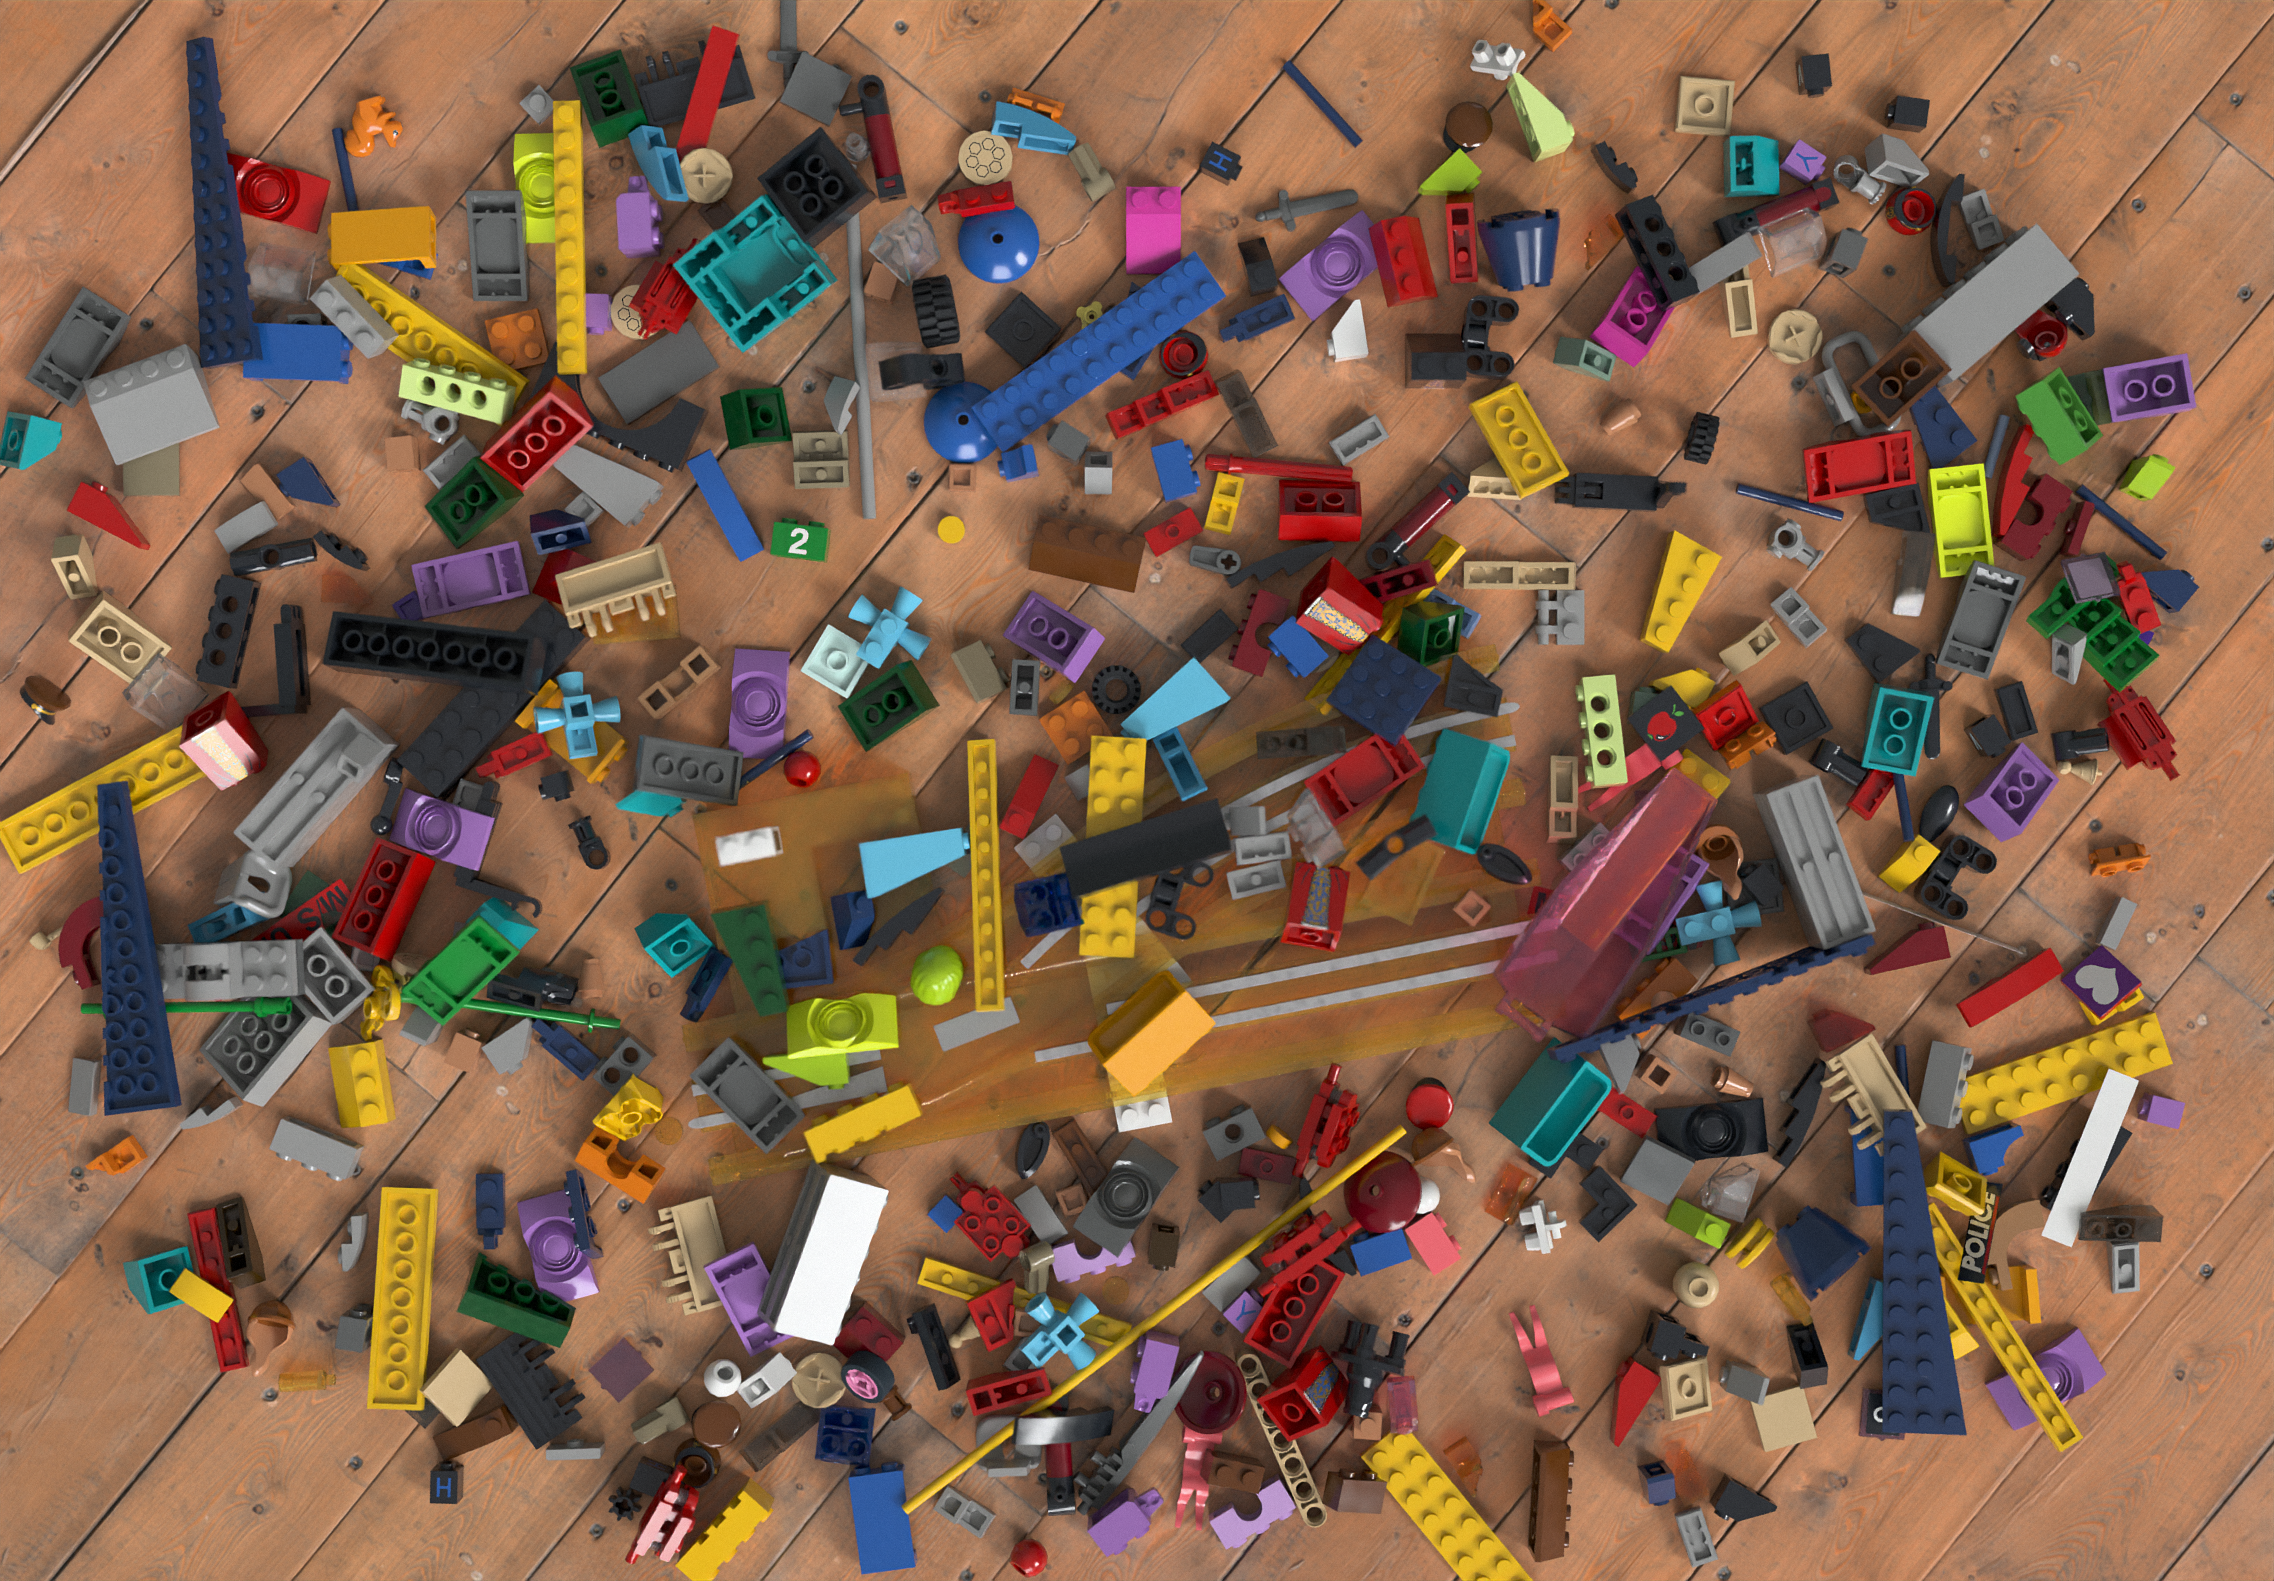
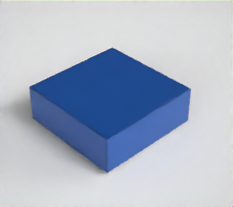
M946 1194L927 1215L947 1233L955 1225L954 1220L963 1213V1209Z

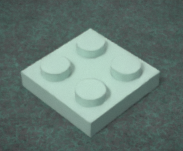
M828 624L802 667L801 672L848 699L869 663L855 655L861 647V643Z

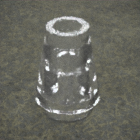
M856 133L850 134L844 143V153L847 158L856 162L866 159L870 154L868 139ZM857 141H860V143H859L858 146H856V147H852V146H851L852 143H856Z

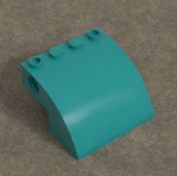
M769 194L759 197L723 228L713 231L673 264L742 353L760 342L838 281L814 248L802 241Z

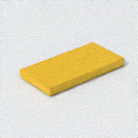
M1517 381L1469 404L1468 408L1520 499L1568 477L1569 472Z

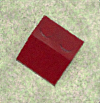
M865 1301L841 1327V1332L835 1338L833 1346L847 1359L857 1351H868L887 1362L901 1347L906 1337Z

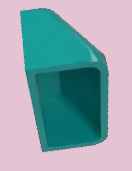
M1443 728L1442 734L1439 735L1436 741V751L1433 760L1430 761L1427 767V777L1424 786L1418 793L1416 810L1411 815L1409 822L1426 814L1437 833L1436 836L1429 840L1469 854L1477 853L1478 848L1483 842L1509 766V751L1490 742Z
M1553 1037L1489 1121L1492 1127L1543 1166H1551L1559 1160L1607 1097L1612 1087V1082L1606 1075L1578 1054H1575L1576 1059L1566 1063H1561L1560 1060H1550L1547 1049L1562 1043L1555 1037Z

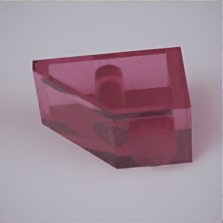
M1414 1375L1387 1378V1411L1391 1433L1405 1435L1412 1431H1418Z

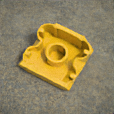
M633 1073L592 1121L594 1125L626 1142L629 1138L640 1134L641 1127L644 1124L656 1123L662 1118L661 1109L664 1097L657 1087L654 1088L635 1077Z

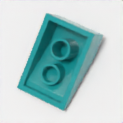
M1874 682L1867 711L1861 766L1916 777L1934 697L1928 692Z

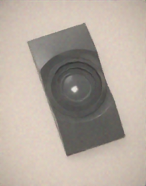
M466 190L473 301H528L530 266L526 250V214L522 191Z
M82 287L25 379L73 409L86 395L83 382L98 376L100 368L106 359L118 347L131 316L87 288Z
M1973 560L1959 587L1952 615L1943 630L1935 663L1988 680L2026 576Z
M730 1037L689 1075L766 1154L806 1116L789 1094L772 1080L754 1058Z
M1134 1137L1116 1160L1103 1183L1089 1199L1073 1228L1118 1258L1180 1167Z

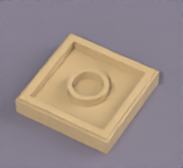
M1680 76L1674 132L1729 137L1735 81Z
M456 1348L419 1391L454 1426L458 1427L493 1385L488 1377L463 1351Z
M1700 1355L1697 1358H1688L1660 1366L1665 1420L1674 1421L1712 1410L1707 1356Z
M1799 1384L1766 1393L1763 1405L1750 1401L1764 1452L1817 1438L1804 1389H1800Z

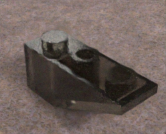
M1344 725L1256 732L1258 759L1346 753Z
M2120 1205L2081 1212L2078 1239L2085 1241L2161 1242L2164 1216L2153 1205Z

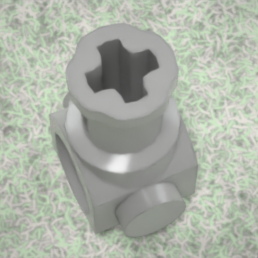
M407 399L403 406L401 417L403 419L410 418L420 423L423 430L430 432L428 438L444 445L445 440L449 441L450 437L458 432V420L460 418L458 412L432 405L429 407L421 402ZM415 410L422 412L423 415L416 413ZM448 417L449 427L444 431H440L438 427L439 421L442 418Z
M1787 518L1785 523L1770 533L1766 551L1778 559L1782 555L1790 560L1796 558L1805 564L1807 570L1811 572L1820 562L1825 552L1821 549L1816 550L1806 543V537L1802 535L1800 530L1801 526L1792 519ZM1781 531L1789 536V543L1786 546L1781 545L1778 541V535Z

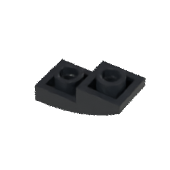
M1605 141L1595 145L1591 152L1605 175L1625 193L1633 192L1638 182L1634 169L1632 167L1629 168L1626 162L1616 166L1617 158L1611 146L1607 147Z
M321 530L313 536L324 550L342 563L362 571L370 569L366 563L368 557L359 547L354 548L346 545L341 549L340 547L343 543L333 532L329 534V532Z

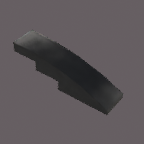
M1325 542L1280 552L1245 567L1226 578L1225 581L1230 589L1254 575L1260 584L1281 569H1283L1287 577H1290L1334 548L1335 545L1333 542Z
M938 887L913 901L893 916L866 942L852 961L859 966H864L878 946L885 951L889 950L903 930L910 935H914L946 890Z
M1819 1058L1814 1059L1785 1101L1794 1109L1779 1129L1787 1138L1772 1159L1786 1168L1804 1140L1823 1086L1820 1081L1824 1079L1826 1063Z
M1108 1406L1092 1410L1077 1407L1065 1411L1050 1408L1017 1416L1014 1421L1011 1443L1014 1445H1042L1084 1441L1111 1435L1115 1410Z

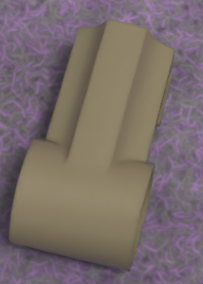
M1089 143L1081 144L1068 153L1071 162L1082 179L1081 184L1092 202L1116 189L1110 174L1105 167L1102 168Z
M1042 1241L1019 1251L1020 1263L1024 1269V1288L1028 1293L1039 1294L1046 1292V1288L1049 1285V1265L1054 1263L1055 1256L1050 1244L1047 1241Z
M677 1396L664 1401L655 1408L656 1410L631 1424L634 1436L642 1445L666 1431L671 1432L681 1427L690 1420Z

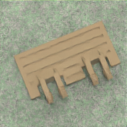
M660 542L555 575L570 628L582 625L579 614L583 613L590 637L597 636L593 613L600 612L604 629L607 632L613 631L607 605H609L612 615L635 609L632 597L635 596L641 618L645 621L649 619V610L646 606L645 597L653 595L655 609L661 616L666 614L660 588L665 599L676 596L665 552Z
M1872 1033L1864 1035L1825 1062L1833 1073L1820 1081L1823 1088L1834 1085L1840 1079H1843L1845 1082L1844 1086L1829 1096L1831 1102L1841 1100L1854 1090L1856 1092L1847 1100L1860 1120L1848 1128L1851 1135L1858 1134L1868 1126L1873 1130V1132L1856 1143L1859 1150L1867 1148L1883 1138L1884 1109L1912 1110L1916 1135L1927 1128ZM1882 1140L1874 1146L1880 1156H1883Z
M708 1195L659 1209L660 1221L673 1218V1221L649 1227V1234L655 1235L674 1228L676 1237L652 1244L653 1251L679 1245L680 1248L668 1251L673 1273L677 1274L686 1271L684 1274L662 1280V1286L671 1287L688 1281L689 1290L673 1293L665 1297L666 1302L674 1303L693 1297V1301L682 1304L684 1315L722 1306L723 1303L704 1269L705 1264L726 1255L712 1196Z

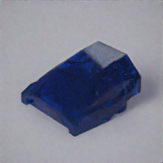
M1066 872L1014 885V902L1019 924L1026 937H1033L1084 924V920L1080 917L1077 900L1072 898Z
M834 1404L821 1408L815 1460L837 1464L869 1466L876 1408H859Z

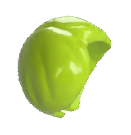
M945 945L934 946L920 953L915 960L911 972L910 984L914 995L923 1003L931 1005H942L951 1001L963 979L964 966L962 959L954 949Z

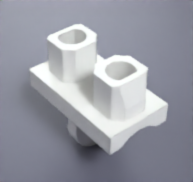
M1478 40L1472 49L1474 59L1470 67L1472 71L1494 74L1497 80H1505L1508 76L1516 73L1519 62L1524 59L1526 54L1523 49L1512 48L1510 43H1501L1493 46L1489 45L1486 40Z
M1543 1200L1535 1201L1532 1206L1519 1211L1522 1225L1536 1224L1537 1232L1525 1235L1527 1250H1541L1542 1254L1550 1253V1249L1553 1248L1550 1230H1552L1553 1239L1561 1238L1560 1228L1567 1226L1566 1220L1557 1219L1556 1211H1549L1550 1221H1548Z

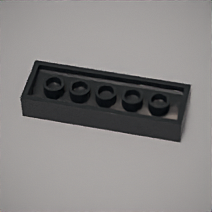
M1217 798L1059 847L1074 900L1086 898L1234 852Z

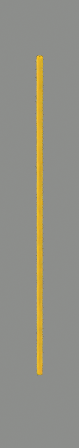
M1400 1124L1097 1355L1090 1364L1076 1371L1052 1390V1395L1042 1397L1019 1416L1048 1408L1405 1135L1407 1132ZM1015 1419L901 1505L903 1510L907 1514L912 1512L1013 1434Z

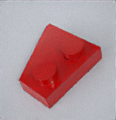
M1012 1278L965 1301L988 1352L1013 1340L1014 1326L1012 1321L1015 1310L1013 1296L1016 1283Z

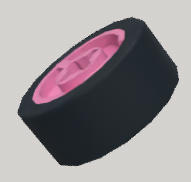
M868 1351L855 1352L844 1364L840 1373L845 1387L854 1396L868 1403L882 1401L895 1382L894 1373L890 1366L882 1358Z

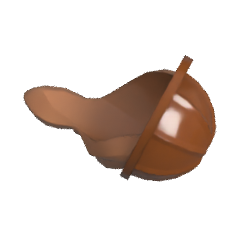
M1709 825L1701 829L1696 835L1694 842L1696 856L1709 863L1706 870L1707 873L1721 878L1724 891L1736 900L1742 889L1741 880L1737 876V871L1743 861L1742 841L1738 834L1726 825Z
M1430 1127L1415 1136L1411 1149L1414 1158L1410 1164L1412 1167L1419 1164L1427 1167L1450 1166L1465 1181L1475 1183L1476 1181L1473 1168L1461 1158L1460 1146L1453 1142L1455 1139L1446 1131Z
M275 1300L263 1302L253 1310L251 1316L247 1319V1338L254 1346V1353L250 1359L253 1377H258L267 1370L271 1352L284 1345L291 1338L292 1332L296 1327L291 1310L283 1302Z

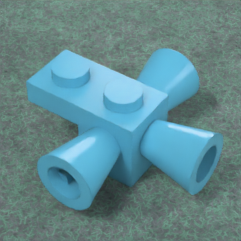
M900 586L891 611L884 608L883 612H881L862 594L850 611L848 618L872 626V629L855 655L880 669L893 647H896L899 643L918 661L932 638L908 629L910 624L904 620L923 600Z
M582 672L561 674L556 677L564 696L560 708L534 707L533 714L536 731L539 734L563 725L569 759L597 756L598 751L593 730L594 722L620 723L621 714L618 698L614 696L592 704L591 695H583Z
M1722 880L1698 885L1696 890L1706 911L1675 919L1681 946L1713 939L1714 966L1741 960L1730 935L1736 934L1735 928L1762 927L1756 901L1730 911V907H1723Z
M1045 1292L1037 1294L1027 1303L1025 1312L1042 1325L1019 1349L1036 1368L1040 1369L1058 1350L1068 1355L1076 1370L1083 1369L1092 1362L1096 1356V1350L1081 1340L1085 1334L1078 1326L1099 1313V1310L1083 1293H1079L1066 1314L1058 1309L1055 1311Z

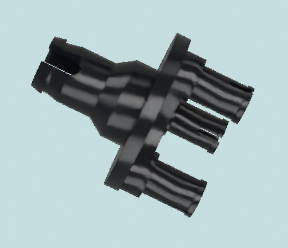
M1348 1320L1343 1344L1340 1343L1338 1352L1331 1350L1330 1358L1348 1363L1346 1375L1349 1385L1343 1412L1367 1419L1375 1389L1383 1382L1385 1372L1399 1376L1405 1375L1406 1360L1404 1356L1410 1335L1393 1331L1388 1355L1383 1357L1375 1354L1376 1351L1373 1350L1380 1326Z

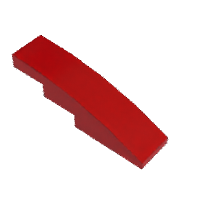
M1209 370L1164 387L1158 392L1135 400L1131 404L1107 413L1105 417L1115 440H1118L1195 407L1220 394Z
M2028 424L2018 427L2007 451L1998 480L1992 536L1996 538L2005 536L2030 489L2029 486L2021 483L2033 460L2032 457L2024 454L2034 434L2032 426Z
M2046 948L2028 961L2017 964L2000 977L1991 979L1958 1002L1956 1006L1968 1027L1971 1028L2021 1000L2064 970L2052 949Z

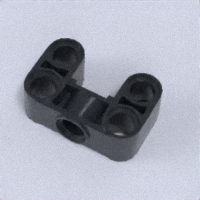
M1479 295L1471 298L1466 305L1461 338L1467 352V359L1474 357L1480 362L1479 370L1474 371L1467 366V377L1503 380L1513 371L1514 360L1512 356L1505 352L1490 351L1488 335L1492 325L1507 326L1515 320L1519 313V306L1515 300L1507 297ZM1475 303L1481 304L1485 309L1484 315L1477 316L1473 314L1471 306ZM1500 306H1508L1512 311V316L1510 318L1501 317L1498 310ZM1503 360L1507 364V371L1504 373L1497 372L1494 368V361Z
M909 353L878 362L882 390H896L915 384H923L925 390H933L966 381L962 353Z
M1950 835L1943 841L1939 848V854L1925 870L1915 886L1914 897L1920 904L1941 917L1950 920H1960L1967 915L1968 904L1964 898L1951 891L1953 888L1951 886L1952 882L1961 868L1981 874L1992 872L1996 868L1997 858L1992 851L1967 836ZM1957 840H1960L1963 844V849L1959 854H1956L1953 850V844ZM1980 854H1983L1986 858L1983 868H1979L1976 864V859ZM1931 886L1934 889V897L1928 901L1924 896V892L1927 887ZM1954 900L1957 903V911L1951 915L1947 910V906Z
M1199 862L1183 867L1182 871L1178 874L1167 872L1157 876L1146 912L1145 920L1148 927L1156 932L1181 940H1187L1194 936L1196 932L1194 919L1187 914L1175 911L1184 883L1201 888L1207 887L1211 884L1214 877L1212 868L1204 862ZM1199 867H1204L1209 872L1208 879L1202 883L1195 881L1193 877L1195 869ZM1154 911H1161L1165 914L1166 920L1164 924L1155 926L1150 922V915ZM1183 919L1190 921L1192 925L1191 931L1185 935L1178 933L1176 930V924Z

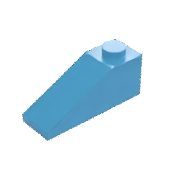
M232 903L187 926L194 942H219L270 918L262 917L242 906Z
M1871 1276L1869 1278L1847 1353L1854 1360L1859 1361L1882 1336L1883 1280Z

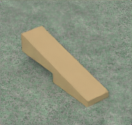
M1464 561V589L1576 590V563Z

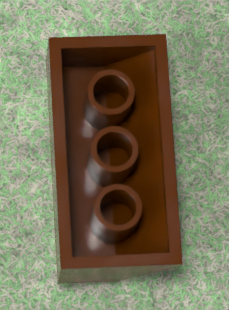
M1039 514L1028 570L1135 593L1146 538Z
M1534 1440L1528 1549L1535 1562H1544L1564 1557V1548L1569 1547V1532L1565 1531L1566 1521H1570L1571 1506L1567 1504V1494H1572L1573 1484L1572 1478L1569 1477V1467L1574 1465V1451L1570 1450L1567 1442Z

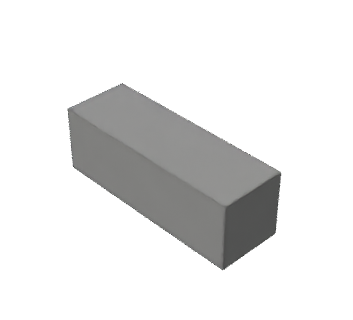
M2116 896L2095 942L2108 949L2116 950L2137 904L2123 897Z

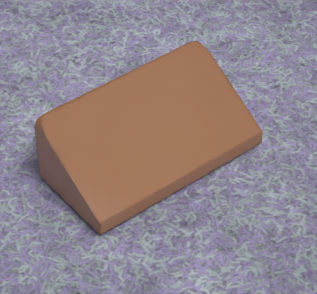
M259 462L240 480L258 503L261 501L266 502L277 522L297 507L290 497L284 495L278 486V482L266 467Z

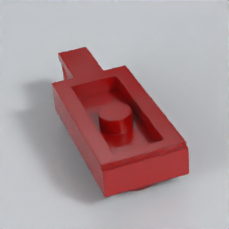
M1007 181L958 189L938 195L940 213L954 212V214H961L962 217L1014 209L1015 201L1012 182Z
M2127 560L2116 564L2121 579L2116 580L2117 585H2115L2127 621L2137 628L2141 634L2161 626L2147 583L2141 572H2135L2132 564H2129Z
M535 732L492 751L490 755L486 756L489 762L476 767V771L480 778L494 773L497 779L552 756L553 753L544 732L539 734Z

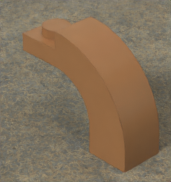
M2032 1198L2011 1203L2000 1209L1997 1213L1988 1265H1991V1269H1988L1989 1279L1996 1289L2001 1291L2013 1289L2007 1263V1249L2012 1239L2025 1230L2045 1227L2038 1199Z

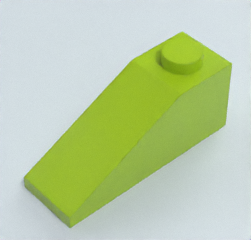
M788 1053L766 1055L763 1057V1064L820 1086L828 1085V1090L845 1088L844 1084L851 1081L848 1053L791 1059L788 1058Z

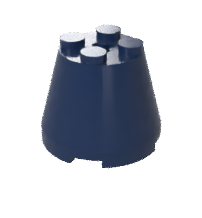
M1548 208L1545 209V213H1540L1539 210L1516 211L1491 216V222H1485L1484 219L1477 221L1480 239L1499 286L1507 289V292L1524 290L1523 285L1528 284L1534 285V287L1551 285L1550 279L1554 275L1560 229L1559 209Z
M1808 1205L1796 1215L1797 1222L1792 1227L1787 1223L1776 1233L1775 1237L1778 1240L1775 1243L1803 1294L1812 1302L1818 1297V1289L1822 1292L1827 1290L1855 1265L1860 1258L1859 1252L1865 1255L1871 1250L1872 1246L1864 1238L1819 1208L1814 1207L1812 1209Z

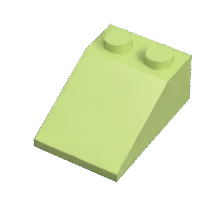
M1519 72L1514 73L1506 88L1534 163L1564 152L1573 141L1574 130L1569 120L1566 121L1563 113Z

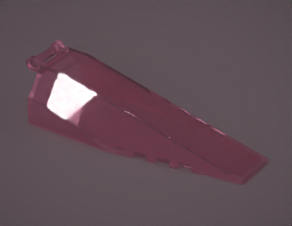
M1675 767L1672 768L1558 884L1493 971V975L1506 993L1498 1002L1494 1011L1500 1015H1506L1532 1035L1531 1038L1537 1043L1545 1037L1551 1027L1580 1039L1591 1036L1651 948L1665 918V912L1676 894V888L1687 870L1686 866L1697 848L1699 838L1703 834L1718 800ZM1513 999L1543 1021L1538 1027L1510 1006Z

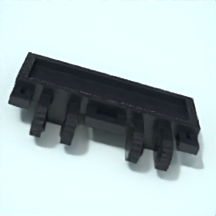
M704 40L698 42L702 58L707 45ZM740 45L736 47L718 109L756 99ZM669 51L662 52V59L669 78L664 80L659 78L656 62L652 55L646 57L653 83H649L646 72L634 76L650 126L659 127L685 119L701 66L698 57L677 62L676 66L679 75L676 76Z
M514 1333L478 1357L476 1361L537 1450L583 1418L577 1408L567 1415L565 1412L586 1397L583 1393L576 1394L571 1400L560 1407L555 1398L572 1389L576 1382L574 1379H570L553 1392H550L549 1389L558 1384V1380L547 1364H544L537 1370L534 1367L552 1356L555 1351L553 1348L546 1349L541 1355L530 1362L525 1353L543 1342L533 1339L523 1347H520L519 1344L529 1337Z

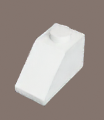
M1360 299L1354 300L1330 335L1331 339L1326 340L1328 355L1334 357V362L1364 358L1369 354Z
M779 1352L744 1379L736 1391L752 1409L777 1393L797 1372L793 1369L790 1361Z

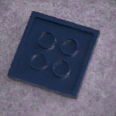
M1372 634L1326 699V702L1395 747L1440 683L1441 677Z

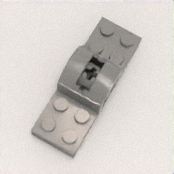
M303 939L155 944L164 999L184 998L186 1001H209L241 997L295 996L305 994Z

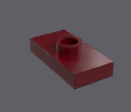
M2085 500L2076 504L2072 518L2068 519L2064 527V534L2066 536L2060 555L2072 557L2079 554L2095 507L2094 503Z
M1245 1147L1242 1149L1237 1173L1291 1185L1293 1177L1291 1173L1293 1172L1296 1158Z

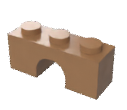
M700 645L684 658L671 674L654 683L637 699L654 719L660 720L722 667L710 652Z

